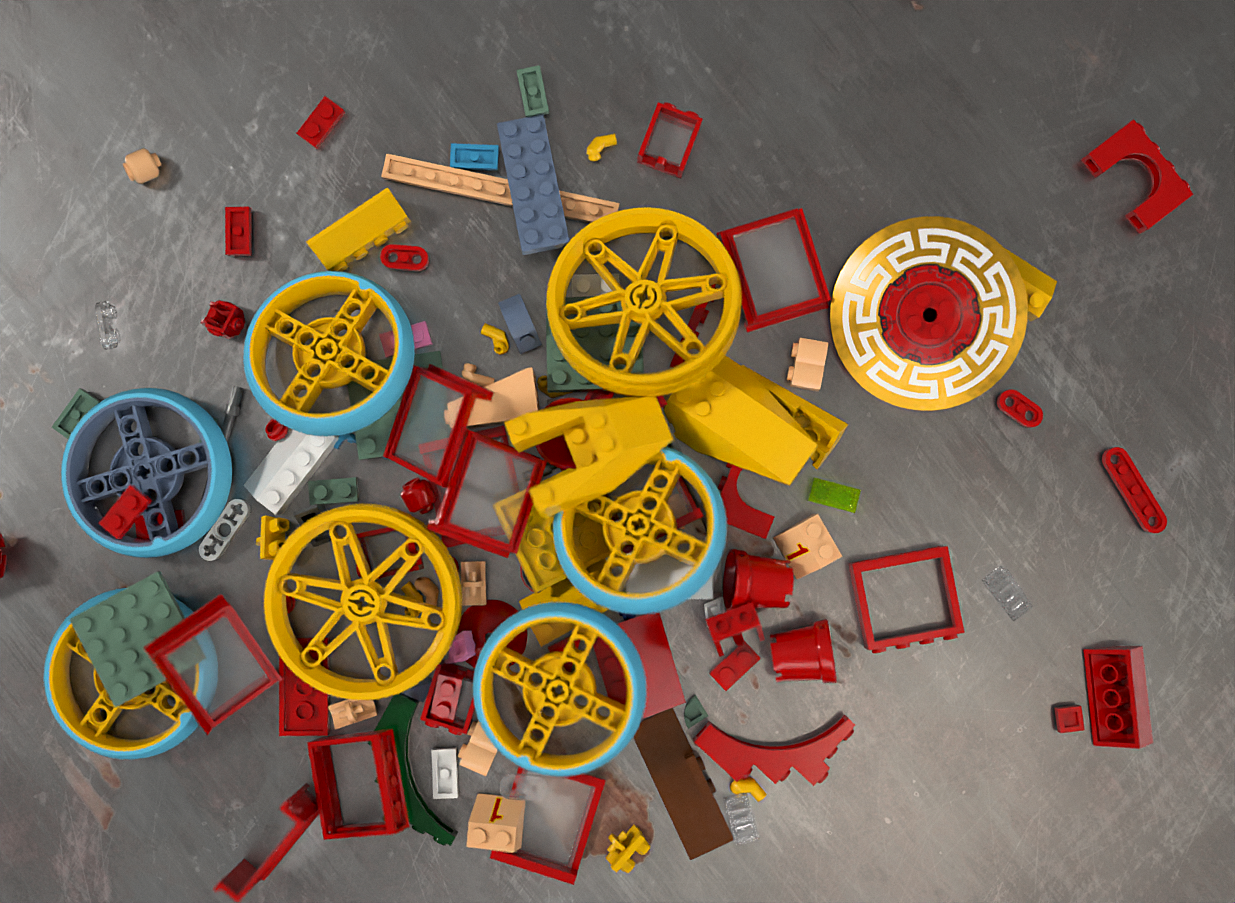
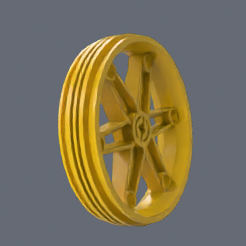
M649 207L613 212L593 221L580 230L559 255L551 272L546 297L547 315L552 335L558 349L567 362L580 375L593 384L617 394L634 397L660 396L673 393L692 385L707 375L725 356L735 338L740 322L742 303L741 285L736 266L717 237L705 226L683 214ZM630 234H656L638 272L604 244ZM665 236L672 237L670 240L662 239ZM679 239L699 251L709 261L716 273L667 280L677 240ZM593 251H600V252H601V253L598 254V255H592V254H591ZM662 251L665 254L657 283L646 280L658 252ZM586 258L612 292L565 305L567 289L572 276ZM606 262L612 264L632 282L625 290L604 266ZM718 284L721 288L713 289L710 286ZM701 288L702 290L700 293L668 302L665 293ZM724 297L723 314L719 326L711 340L704 346L676 312ZM621 302L623 311L586 315V311ZM570 314L578 315L574 319H567V316ZM664 314L685 340L680 343L656 320ZM631 321L640 323L642 325L629 354L623 353ZM620 324L609 367L591 357L577 343L570 330ZM650 331L686 361L679 366L661 372L631 373ZM690 349H697L699 353L691 355L688 351ZM618 364H624L626 365V368L623 370H617L615 369V366Z
M369 503L349 504L336 507L311 518L298 527L283 543L272 562L266 580L264 592L265 620L269 635L278 654L285 664L304 682L322 692L340 698L352 700L381 699L404 692L425 679L442 661L455 639L461 620V582L458 570L448 549L434 532L427 530V526L422 521L404 511L385 505ZM369 522L381 524L403 533L409 539L371 572L352 523ZM338 525H343L346 528L347 534L345 537L338 535ZM329 529L340 580L290 573L303 549L314 538ZM410 542L418 544V554H413L409 551L408 544ZM348 544L362 578L351 581L344 551V545ZM424 552L429 557L439 577L443 595V608L392 592ZM402 557L406 562L383 589L375 580ZM288 579H293L296 582V590L288 587ZM307 585L342 590L341 599L337 601L306 591ZM286 595L335 611L305 649L302 648L296 639L289 623ZM363 596L365 601L368 602L366 606H362L363 602L359 600ZM387 601L422 612L421 618L385 612ZM344 614L353 623L326 646L322 642L323 639ZM430 614H439L441 616V623H433L430 619ZM375 621L384 657L378 658L366 628L367 624L374 623ZM387 623L438 630L427 652L413 665L398 673ZM356 630L375 679H355L342 676L326 669L320 663ZM310 649L318 652L319 660L311 658L309 654ZM382 666L388 667L391 671V676H384L380 668Z

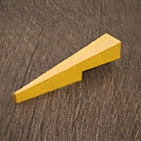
M742 365V367L756 376L818 445L810 457L813 461L812 465L818 469L839 442L849 424Z

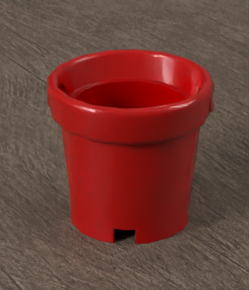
M731 549L725 561L723 575V598L726 610L729 611L751 602L754 608H788L790 602L785 601L786 595L793 594L794 575L793 568L786 567V565L790 564L791 561L748 555L746 551Z
M827 619L815 621L811 626L770 634L771 640H777V642L770 643L774 671L782 674L780 677H775L777 683L822 680L823 683L837 682Z

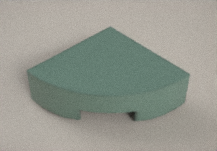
M696 694L690 698L684 710V719L688 729L708 717Z

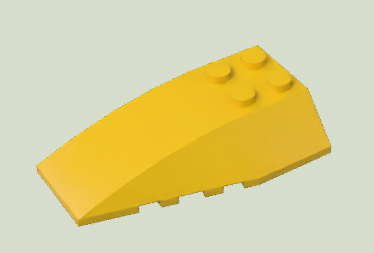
M726 355L699 381L684 389L673 392L664 408L669 423L673 424L676 431L674 432L675 437L696 452L736 465L747 471L758 473L761 476L789 486L818 447L815 441L756 376Z

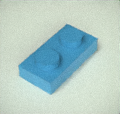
M451 143L450 167L462 170L498 171L499 145Z

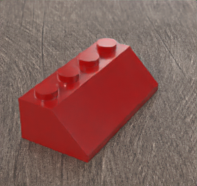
M1111 646L1083 649L1093 745L1141 749L1153 744L1143 646Z

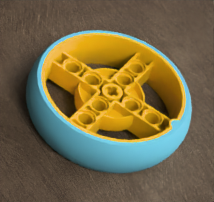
M341 271L311 273L281 286L257 310L245 338L243 351L245 375L257 402L265 412L282 425L314 436L348 434L369 426L380 419L401 397L409 382L414 365V338L410 322L400 304L377 283L363 276ZM332 295L349 296L335 318L324 317L305 325L289 316L295 309L314 299ZM377 308L386 316L394 333V357L389 371L365 358V343L360 334ZM355 310H361L358 315L351 316ZM294 327L291 333L285 334L288 328ZM347 330L345 335L338 336L340 331ZM272 336L293 347V360L298 372L281 399L272 390L266 375V355ZM314 338L311 344L305 345L308 339ZM355 361L352 367L345 368L347 362ZM315 370H321L318 376L311 377ZM375 372L373 378L365 379L368 373ZM354 381L373 392L357 405L340 412L330 414L308 413L324 388H339ZM302 390H307L305 396L298 398V394Z
M667 446L645 463L656 466L643 491L626 493L615 501L601 495L554 515V544L557 557L565 574L582 594L608 609L622 613L648 614L677 606L689 599L705 585L722 556L726 541L727 521L719 491L712 479L695 461ZM680 475L696 489L704 504L708 523L706 543L676 530L675 515L667 501ZM661 479L668 481L664 488L655 487L656 482ZM649 501L657 503L653 510H646L644 508L645 504ZM598 502L602 504L598 511H590V506L593 503ZM576 512L603 525L604 540L612 552L598 580H595L583 567L575 551L573 522ZM620 512L624 514L619 522L611 520L615 513ZM641 523H643L644 529H639L636 532L634 526H639ZM660 533L668 535V539L663 543L655 541L656 536ZM682 543H687L691 546L687 553L677 551ZM629 544L635 546L631 554L626 555L622 553L624 546ZM667 554L692 566V569L684 577L664 589L643 594L622 592L636 564L650 563ZM618 566L623 568V573L619 577L611 576L613 568Z
M121 588L107 591L84 602L59 626L46 655L44 687L48 704L56 721L78 744L92 752L110 758H147L177 746L199 725L167 680L155 686L156 690L154 693L147 690L122 705L115 707L94 668V682L100 695L86 716L75 700L70 682V662L73 651L90 663L92 662L69 619L126 589ZM175 599L185 618L194 613L184 603ZM205 629L195 636L206 659L195 664L196 677L193 694L206 712H208L217 688L218 661L212 638L208 630ZM169 695H172L176 700L174 707L168 703ZM150 704L176 722L166 731L140 740L118 738L107 733L123 709L135 710ZM101 708L107 712L106 719H103L100 715Z
M549 602L534 605L517 612L505 620L491 634L476 664L473 680V698L482 729L492 744L506 758L534 773L566 777L597 769L617 756L626 747L638 729L643 716L646 702V679L643 665L635 646L614 621L587 606L567 602ZM568 622L577 624L564 652L548 653L533 661L506 647L519 633L540 623ZM597 636H600L610 645L622 664L627 681L626 706L596 692L594 675L585 661ZM576 639H583L586 642L587 647L585 650L576 648L574 643ZM512 661L517 662L520 665V672H513L509 667V663ZM564 662H573L576 666V671L568 672L564 668ZM494 673L523 686V697L526 706L534 716L522 741L509 730L498 712L493 692ZM532 673H539L543 678V682L535 683L531 677ZM558 684L563 686V691L560 694H557L555 692L557 688H554ZM584 695L588 700V704H578L576 696ZM543 707H552L555 715L547 716L543 712ZM598 707H608L611 714L609 716H602L598 712ZM583 717L613 731L605 741L585 752L571 755H555L543 752L554 726L570 725L578 722ZM533 729H541L544 733V737H535L533 734Z

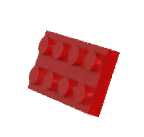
M299 637L296 639L302 648L305 649L314 637ZM325 637L322 641L326 646L330 644V637ZM310 649L309 654L311 658L319 660L318 652ZM330 654L320 663L321 666L330 670ZM279 655V675L282 678L279 682V736H328L330 734V711L328 708L330 705V694L322 692L304 682L285 664Z

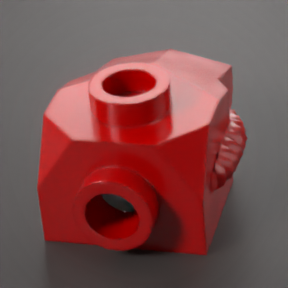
M211 301L208 314L204 320H201L200 324L204 325L210 334L231 339L239 335L245 324L243 310L227 301Z

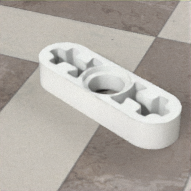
M234 499L227 504L199 546V554L204 560H217L223 555L251 513L250 504L246 500ZM235 505H243L241 507V510L244 511L243 514H237L233 519L235 521H238L237 524H235V522L230 519H226L227 515L228 517H233V515L235 514ZM223 523H227L231 527V533L227 537H223L219 533V527ZM213 536L218 540L224 541L223 544L219 542L214 547L216 554L208 555L207 545L212 546L216 542V539L212 538Z

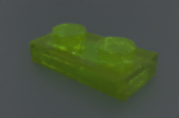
M813 478L807 501L855 513L861 490Z

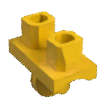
M267 515L261 517V537L256 538V545L260 546V559L274 560L279 549L286 541L285 532L289 529L288 519Z
M633 825L627 833L622 831L618 837L613 833L608 836L612 844L608 847L607 850L610 853L605 858L611 864V869L615 872L622 870L630 873L635 866V861L631 858L632 854L636 851L640 855H645L650 849V845L640 829Z

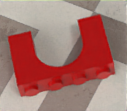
M1134 119L1081 159L1095 178L1118 161L1125 159L1136 160L1149 170L1152 177L1150 194L1142 203L1125 215L1139 234L1150 229L1194 195L1190 190L1188 182L1180 178L1175 171V166L1165 159L1161 154L1160 147L1149 139L1144 127Z
M727 463L726 467L730 468L726 477H721L717 489L721 490L720 496L725 508L727 524L766 539L775 517L754 509L742 501L737 490V480L743 469Z

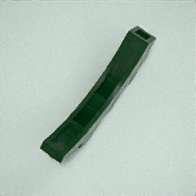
M398 693L393 695L374 731L393 729L408 820L412 825V829L421 834L425 832L433 836V840L440 845L445 846L448 844L451 846L458 831L443 822L430 809L420 794L412 775L409 760V733L413 716L420 701Z

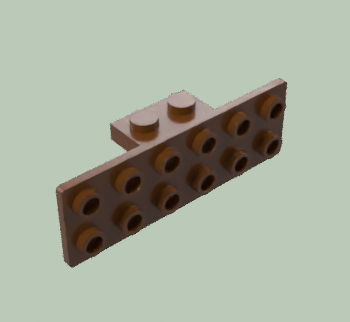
M674 709L665 710L642 720L633 738L689 859L693 860L733 841L734 838L713 795V793L717 792L711 778L706 780L703 773L706 770L701 756H695Z

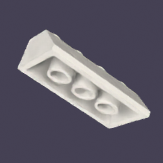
M288 428L287 435L283 439L278 440L244 484L245 488L258 502L275 515H282L334 449L335 443L339 440L338 436H314Z

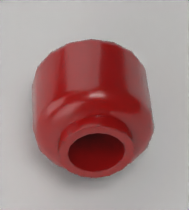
M417 477L402 486L403 490L400 496L411 513L419 512L423 515L433 509L432 504L437 497L427 480H420Z

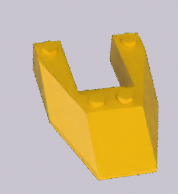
M655 395L578 401L529 412L504 422L512 445L518 452H522L564 434L577 470L529 489L536 509L543 519L613 491L673 441Z

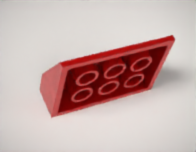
M660 612L641 614L632 619L615 622L632 641L643 665L646 679V702L642 719L686 703ZM597 636L593 647L607 696L626 706L627 681L622 664L610 645L600 636Z

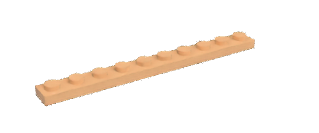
M386 153L381 175L383 179L513 207L508 179ZM559 190L565 218L592 223L603 216L619 210L620 203Z

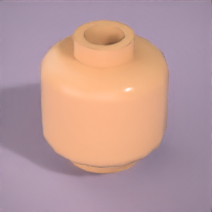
M145 148L126 155L125 163L122 164L131 181L135 180L138 184H143L159 176L158 167L162 166L157 154H151Z

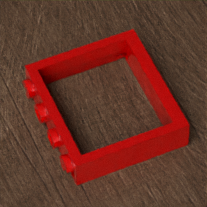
M937 546L848 563L865 649L872 650V653H881L887 651L886 647L896 646V649L908 648L912 642L919 641L920 644H929L934 642V638L943 637V640L958 638L957 634L965 633L948 546ZM940 558L953 626L874 640L861 572Z
M393 729L327 736L307 742L324 840L392 835L410 827ZM371 741L385 822L343 825L329 745Z

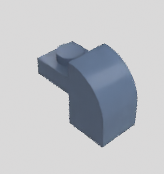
M520 294L498 303L520 354L542 345Z

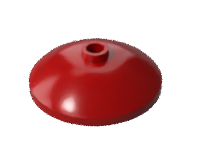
M490 599L487 600V605H472L463 613L456 635L462 631H472V637L475 642V655L465 660L469 665L476 668L480 653L487 641L486 634L493 633L505 620L519 612L515 607L501 600ZM527 629L514 637L506 647L522 655L528 640ZM514 661L510 662V663H509V667H511V666H512L513 664H515L516 662H514Z

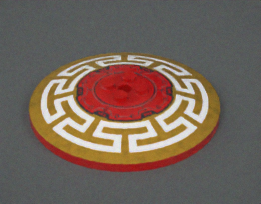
M923 216L902 220L886 226L866 239L852 253L840 271L834 286L830 305V325L834 345L841 361L851 376L864 389L877 398L898 407L919 411L942 410L964 404L982 395L996 384L1010 368L1022 346L1028 319V304L1024 282L1008 252L993 237L978 227L961 220L940 216ZM927 308H933L936 311V318L932 322H926L923 319V312Z

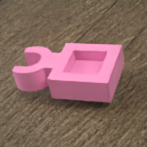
M462 631L455 636L448 650L449 657L445 660V664L464 662L475 655V642L472 637V631Z

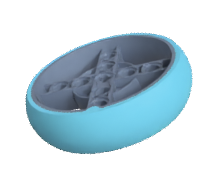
M131 389L101 401L85 414L76 425L63 454L61 467L62 488L72 516L79 526L97 543L127 556L141 558L161 557L180 551L195 543L218 520L230 493L232 482L231 455L227 441L218 424L206 410L194 401L179 393L165 389ZM145 406L161 407L179 414L192 425L202 442L176 450L166 441L153 437ZM116 419L123 446L114 455L110 471L89 477V464L94 446L106 427ZM136 421L137 429L133 432L131 425ZM140 444H142L144 447V451L141 455H139L138 453V447ZM194 452L196 455V461L194 464H191L189 458L190 455ZM169 460L173 462V469L171 471L167 469ZM208 467L207 486L201 504L191 519L179 529L171 499L179 492L183 484L184 474ZM148 469H150V474H147L146 476L145 471H148ZM124 474L127 476V483L125 485L122 483ZM102 481L105 485L103 492H101L99 489V485ZM129 485L136 486L150 499L152 491L155 490L157 493L156 500L152 501L143 512L150 539H138L124 535L122 539H116L99 524L104 517L99 512L95 502L116 495L121 497ZM160 513L163 515L164 518L163 523L161 525L157 521L158 515Z

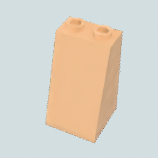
M526 368L484 387L494 392L491 401L476 398L466 429L505 424L504 422L518 416L540 410L536 375L533 368ZM463 397L448 403V410H444L446 424H449L452 429Z

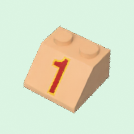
M818 514L807 517L773 537L785 560L791 561L788 565L793 568V574L796 579L817 571L842 557Z
M478 793L469 819L466 847L505 852H516L522 846L526 798Z

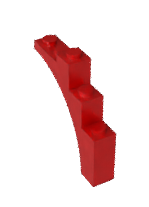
M844 715L836 724L814 738L791 745L764 746L732 737L708 721L693 737V741L736 782L741 778L745 780L753 771L751 767L755 765L775 784L779 780L783 782L791 773L789 769L793 767L814 786L817 782L820 784L827 778L829 774L827 771L830 767L824 760L826 758L830 759L837 752L838 748L836 746L842 740L846 741L854 733L853 728L855 724Z

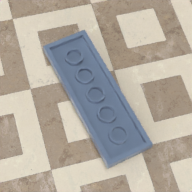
M544 115L497 123L522 254L528 255L565 247L570 240Z

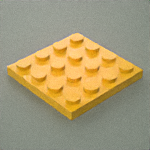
M568 468L554 476H551L541 481L540 485L553 479H556L560 476H563L565 474H568L570 472H573L577 470V468ZM526 489L492 505L509 541ZM598 502L590 506V511L592 512L600 509ZM533 503L516 556L534 593H537L567 578V575L561 567L555 549L553 535L554 515L543 519L538 513L535 503ZM576 512L573 522V543L580 562L584 568H587L610 556L612 552L604 540L603 525Z

